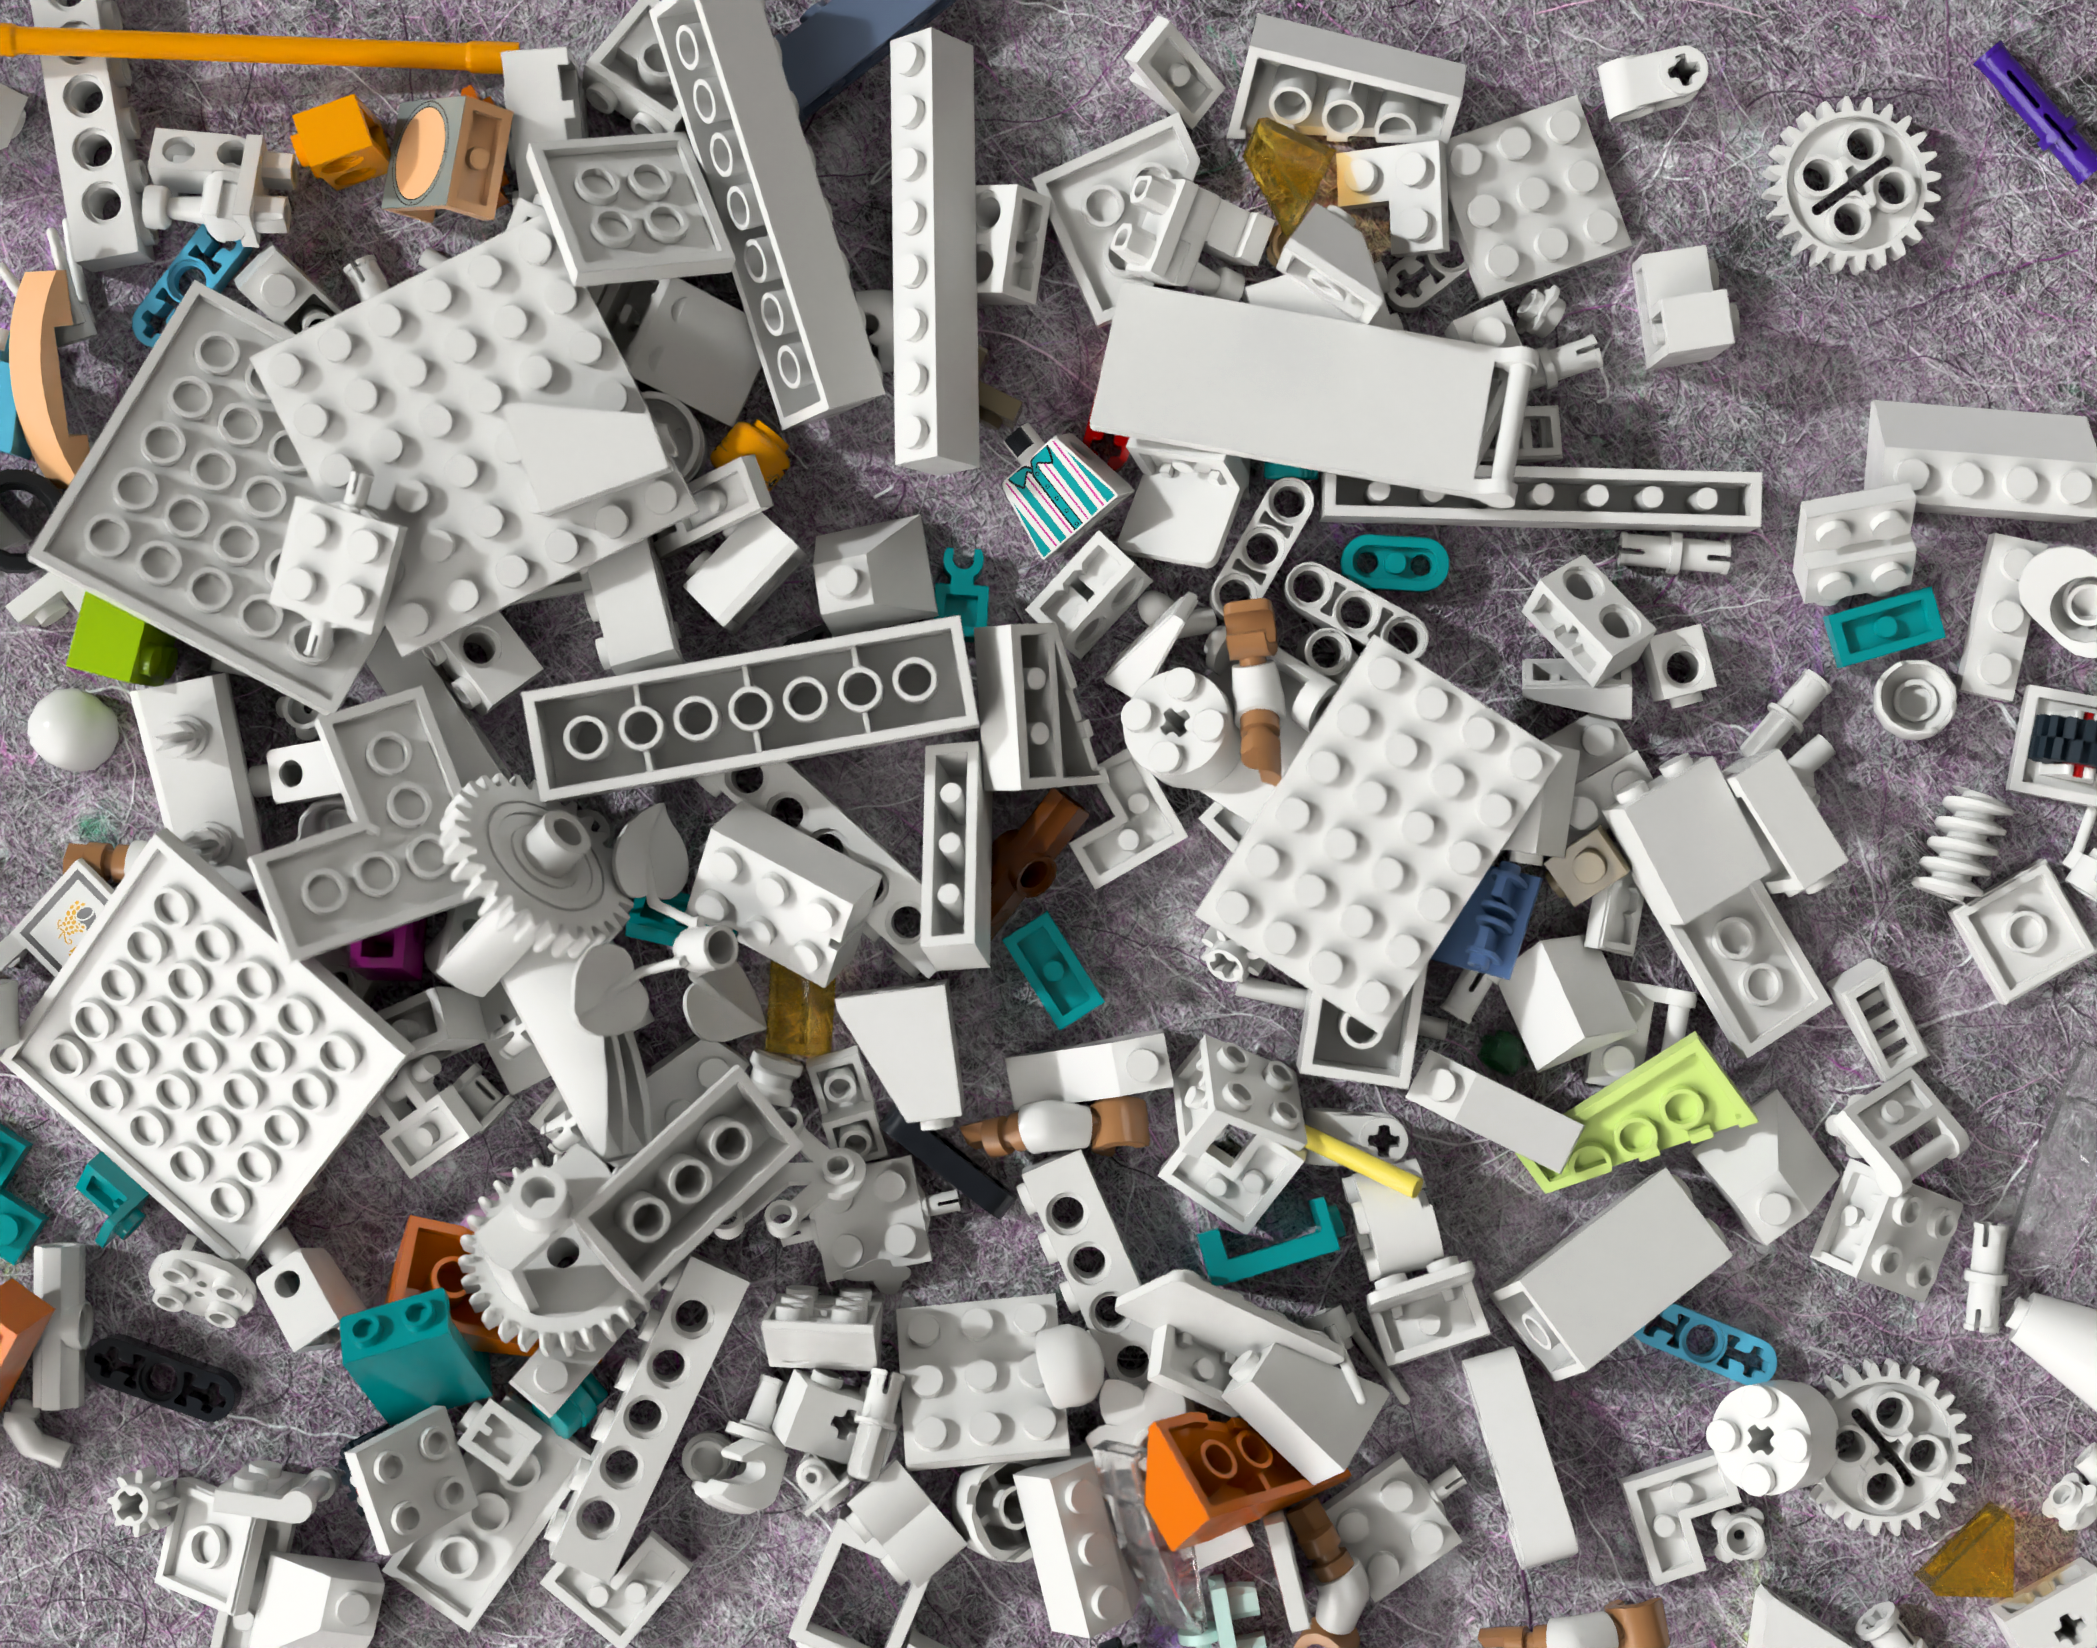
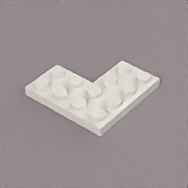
M422 685L318 717L314 724L352 823L252 855L247 860L287 966L483 898L482 896H474L471 899L465 900L463 894L470 886L471 881L463 879L453 882L451 880L452 872L460 863L445 864L443 862L444 853L448 848H443L439 844L441 834L443 833L440 829V823L445 816L447 806L459 794L462 787Z

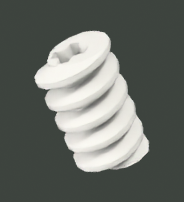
M1952 785L1951 787L1962 796H1946L1943 798L1942 804L1954 816H1938L1934 822L1936 827L1944 832L1946 836H1931L1927 840V845L1939 856H1924L1919 861L1920 866L1930 873L1931 877H1914L1911 884L1932 895L1958 904L1967 905L1964 902L1965 897H1982L1984 893L1982 889L1971 881L1972 877L1990 876L1992 872L1979 862L1980 856H1998L1999 850L1986 841L1988 836H2005L2007 830L1994 821L1995 817L2013 816L2015 811L1994 797L1968 788Z

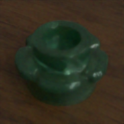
M1497 1030L1495 1035L1486 1034L1480 1039L1483 1045L1477 1057L1496 1072L1508 1077H1515L1520 1066L1528 1065L1529 1060L1523 1053L1526 1046L1514 1035L1503 1030Z

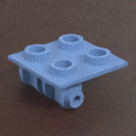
M1501 861L1499 867L1490 866L1430 960L1510 980L1543 879L1520 873V866L1507 861Z

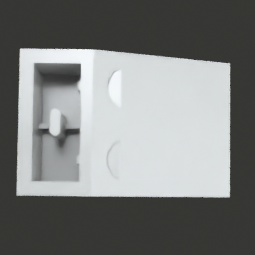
M677 277L609 284L598 308L636 384L653 392L670 395L682 402L686 407L729 427H733L737 423L762 368L746 314Z
M787 1286L786 1293H777L762 1319L761 1329L769 1366L871 1371L872 1368H879L881 1363L884 1298L872 1297V1290L866 1288L840 1289V1296L818 1295V1287Z

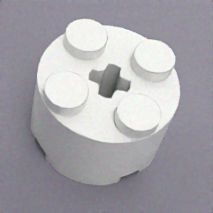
M1178 667L1158 674L1146 681L1135 692L1131 700L1124 705L1121 711L1124 738L1131 755L1141 766L1166 785L1191 790L1207 789L1224 780L1237 766L1241 756L1239 751L1242 738L1240 736V729L1234 723L1233 702L1212 681L1199 673L1184 667ZM1186 728L1187 732L1182 735V730Z
M1416 1158L1392 1164L1422 1178V1188L1427 1187ZM1355 1173L1350 1177L1341 1179L1348 1207L1350 1210L1352 1209L1355 1224H1352L1360 1255H1363L1370 1281L1383 1279L1398 1273L1406 1274L1425 1269L1428 1264L1444 1258L1442 1241L1432 1204L1429 1205L1424 1189L1413 1199L1360 1173Z
M1772 1380L1743 1386L1734 1390L1720 1403L1715 1412L1713 1422L1709 1424L1706 1432L1707 1442L1713 1449L1716 1460L1725 1475L1734 1484L1753 1496L1781 1494L1817 1483L1831 1471L1839 1449H1835V1431H1839L1838 1420L1830 1403L1812 1386L1789 1380Z

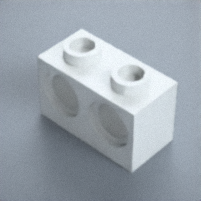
M1018 184L975 185L977 302L986 305H1036L1051 198Z
M1098 530L1025 611L1038 623L1056 622L1064 647L1081 660L1153 580Z
M1585 554L1541 578L1521 611L1592 688L1636 663L1657 631Z

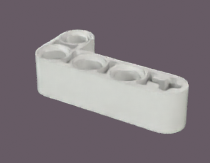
M1510 1346L1461 1360L1467 1387L1509 1519L1507 1522L1508 1532L1520 1569L1526 1570L1576 1555L1579 1550L1574 1529L1515 1347Z

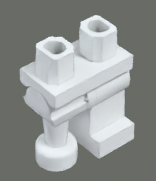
M155 127L147 166L153 185H146L142 195V218L147 229L166 230L171 226L173 220L205 224L208 233L219 242L226 244V241H238L241 239L243 247L259 248L261 233H289L291 206L288 197L271 196L268 193L269 189H296L299 169L294 154L268 151L263 135L247 134L245 139L231 134ZM182 193L202 194V196L182 197Z
M1139 176L1135 181L1130 198L1132 204L1148 211L1143 225L1140 228L1132 223H1122L1117 229L1110 247L1113 252L1128 262L1125 271L1137 277H1144L1153 282V284L1187 286L1203 292L1204 296L1239 302L1245 287L1244 276L1227 267L1219 268L1213 272L1198 262L1201 252L1204 251L1229 265L1258 266L1275 220L1258 212L1244 210L1221 199L1218 195L1200 188L1199 185L1187 179H1162L1155 176Z

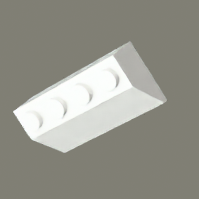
M1882 400L1871 401L1864 490L1910 482L1916 496L1914 512L2077 524L2097 518V447L2087 416Z
M736 1064L569 1217L587 1246L617 1281L642 1298L804 1147V1144L745 1071Z

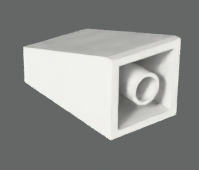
M1666 1167L1646 1177L1489 1294L1492 1301L1553 1382L1588 1371L1733 1256L1725 1246L1726 1238L1722 1230L1712 1220L1703 1217L1692 1202L1693 1196L1689 1187L1680 1177L1670 1174Z

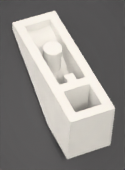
M1162 1028L1005 1057L1014 1111L1020 1110V1107L1026 1103L1052 1099L1076 1103L1174 1087L1165 1035Z
M1430 1049L1405 1097L1559 1174H1562L1585 1125Z

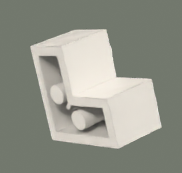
M1706 245L1642 254L1631 264L1647 370L1709 361L1735 344L1734 336L1738 335L1740 331L1738 308L1734 302L1729 303L1727 289L1718 290V266L1715 259H1708Z

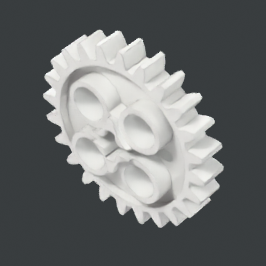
M1845 96L1838 102L1835 113L1832 106L1827 101H1824L1816 108V118L1805 111L1796 119L1799 130L1788 126L1780 134L1787 146L1775 145L1769 151L1768 155L1780 165L1769 166L1762 173L1764 178L1776 182L1775 186L1768 188L1761 194V199L1777 202V207L1766 216L1767 221L1783 220L1785 226L1778 232L1776 238L1781 240L1792 235L1797 240L1790 253L1793 257L1806 248L1812 251L1809 267L1814 268L1825 258H1828L1830 274L1834 275L1842 270L1846 261H1848L1853 275H1858L1864 271L1866 260H1868L1870 266L1875 271L1886 265V254L1895 261L1906 254L1903 242L1913 246L1921 241L1923 237L1915 226L1926 227L1934 221V217L1924 210L1923 207L1933 206L1941 199V196L1927 190V186L1934 184L1942 178L1941 173L1926 171L1925 167L1927 163L1937 156L1936 151L1920 153L1918 146L1926 138V132L1917 133L1910 137L1906 130L1911 123L1912 117L1908 115L1897 124L1891 121L1893 113L1892 104L1889 103L1878 114L1873 113L1872 98L1867 97L1860 103L1857 110L1854 111L1850 97ZM1848 138H1857L1865 144L1868 151L1866 160H1859L1850 154L1847 147ZM1883 157L1890 160V165L1870 178L1855 191L1850 192L1820 215L1812 213L1814 205L1831 195L1846 182L1854 179ZM1811 168L1822 175L1824 180L1823 191L1812 190L1805 184L1803 179L1804 169ZM1880 181L1891 183L1898 192L1897 204L1887 203L1881 198L1878 189ZM1836 212H1843L1852 218L1855 228L1853 235H1845L1836 228L1834 223Z
M1869 1358L1864 1359L1862 1374H1858L1854 1368L1846 1363L1843 1365L1844 1381L1839 1383L1829 1375L1823 1377L1829 1390L1824 1397L1832 1406L1838 1420L1839 1431H1835L1836 1438L1840 1433L1852 1430L1854 1432V1442L1848 1451L1838 1453L1833 1468L1823 1479L1815 1483L1817 1485L1812 1489L1809 1497L1817 1504L1827 1502L1824 1512L1833 1520L1844 1514V1524L1853 1531L1860 1526L1863 1519L1865 1530L1872 1536L1878 1535L1882 1522L1895 1536L1900 1535L1901 1520H1906L1916 1530H1920L1921 1519L1919 1514L1923 1511H1926L1936 1519L1941 1517L1935 1504L1939 1498L1946 1502L1955 1503V1497L1947 1489L1950 1482L1956 1484H1966L1967 1482L1961 1474L1955 1471L1957 1464L1972 1462V1457L1958 1449V1445L1972 1440V1435L1962 1429L1955 1428L1956 1425L1960 1424L1967 1417L1964 1412L1957 1408L1947 1409L1956 1397L1946 1389L1936 1392L1940 1381L1930 1374L1920 1379V1369L1910 1363L1906 1365L1901 1374L1899 1364L1891 1358H1886L1881 1372L1877 1364ZM1894 1397L1896 1400L1895 1413L1886 1420L1878 1421L1876 1413L1878 1405L1882 1400ZM1858 1408L1871 1429L1886 1439L1884 1441L1885 1447L1912 1477L1910 1484L1905 1485L1893 1465L1878 1454V1446L1852 1417L1853 1409ZM1921 1440H1928L1929 1451L1927 1456L1919 1462L1911 1463V1448ZM1879 1473H1886L1887 1483L1882 1492L1876 1495H1868L1867 1485L1869 1480Z

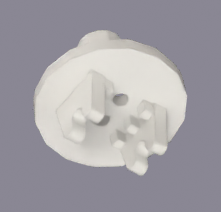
M187 1233L180 1250H171L160 1254L152 1263L148 1272L150 1284L155 1289L152 1300L158 1307L166 1311L179 1312L185 1310L194 1315L204 1316L209 1323L217 1327H234L238 1318L248 1314L254 1306L257 1298L256 1285L245 1273V1269L240 1270L232 1263L214 1255L195 1251L198 1237Z

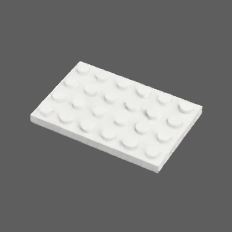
M1373 635L1283 774L1281 781L1274 788L1201 901L1194 915L1381 1035L1561 759L1562 754L1380 637Z

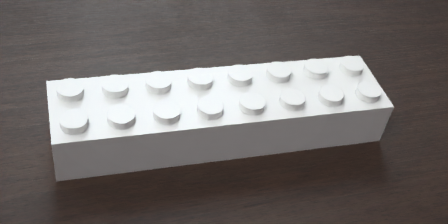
M662 0L649 13L696 160L736 257L732 273L782 430L840 415L884 395L882 367L872 353L866 334V317L854 296L849 280V263L846 255L840 250L832 226V209L828 200L823 197L815 172V155L812 148L806 143L800 125L798 101L788 87L782 68L781 47L776 38L772 36L765 14V0Z
M960 615L521 692L540 802L557 803L980 728Z

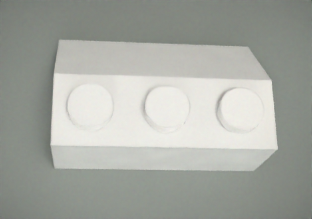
M1086 1442L1070 1449L1071 1456L1049 1458L1013 1474L1051 1629L1054 1632L1090 1639L1133 1618L1142 1591L1110 1465L1099 1460Z

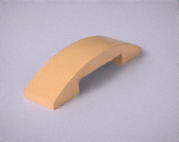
M66 270L32 271L24 273L13 307L9 338L11 386L19 422L35 461L44 476L58 489H67L90 452L88 434H68L54 327L73 325Z

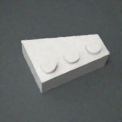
M567 46L501 52L505 82V107L507 110L514 112L511 124L512 137H509L508 152L511 168L516 170L519 191H513V211L519 197L533 203L536 194H539L526 160L529 142L589 138L586 92L582 88L583 72Z
M653 535L580 571L581 574H589L592 589L584 591V598L592 621H600L603 633L602 638L595 639L601 665L604 670L612 669L616 676L685 664L678 642L682 635L678 622L673 621L666 593L668 586L660 559L653 544L655 542Z
M1056 622L974 628L984 791H1021L1110 783L1105 767H1098L1089 741V737L1093 736L1094 733L1089 719H1082L1072 690L1078 686Z

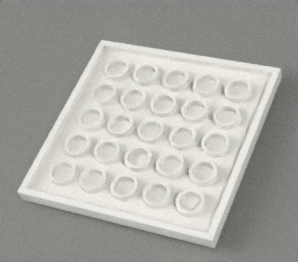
M546 212L249 357L321 500L326 503L344 502L351 470L372 475L375 478L372 482L366 509L371 510L382 520L407 527L383 619L401 657H407L700 512L674 458L671 457L669 459L674 470L672 472L549 516L541 513L502 406L514 402L644 413L652 416L588 286H573Z
M194 280L27 554L28 561L324 715L339 711L386 625L383 621L379 635H370L347 627L335 628L328 652V659H319L304 654L313 622L307 620L296 611L269 603L296 496H307L316 500H322L249 357L295 334Z
M166 827L153 834L20 1028L19 1044L7 1048L0 1057V1061L223 1260L232 1263L240 1270H244L260 1253L265 1242L276 1232L416 1048L314 957L287 966L270 919Z

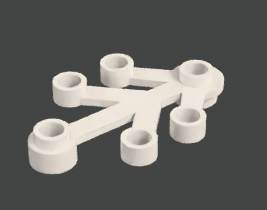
M793 1107L778 1109L777 1112L785 1122L791 1121L796 1123L791 1130L804 1144V1147L799 1152L809 1162H787L730 1215L736 1217L733 1223L719 1225L714 1230V1233L722 1239H733L739 1236L745 1228V1223L789 1186L808 1185L791 1202L788 1200H777L772 1202L765 1210V1221L771 1235L778 1238H786L793 1235L799 1227V1222L827 1198L843 1201L854 1197L860 1191L867 1176L863 1158L857 1152L848 1148L830 1150L804 1127L802 1115L797 1109ZM839 1168L847 1169L844 1173L839 1175L830 1173L833 1170ZM787 1214L791 1216L785 1223L773 1222L779 1215Z

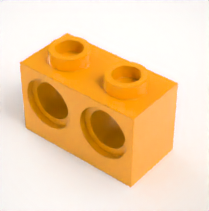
M355 94L292 115L298 132L291 135L294 151L300 164L303 167L310 166L316 179L323 178L336 191L387 174L391 151L380 120Z

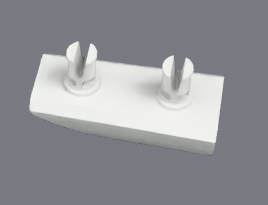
M228 672L130 692L164 827H167L239 892L258 889L247 860L250 856L265 851L254 797L250 787L248 768Z
M553 943L541 952H535L533 947H531L500 979L518 1016L492 1032V1040L512 1037L498 1053L508 1060H513L532 1044L538 1050L569 1108L552 1121L543 1124L540 1129L541 1135L564 1129L547 1146L552 1152L563 1154L569 1147L585 1137L592 1152L603 1163L636 1156L653 1140L648 1086L633 1031L630 1030L624 1034L604 1037L590 1035L582 1031L575 1024L574 1017L571 1014L572 977L576 964L582 955L572 958L567 951L564 955L554 957L551 953Z

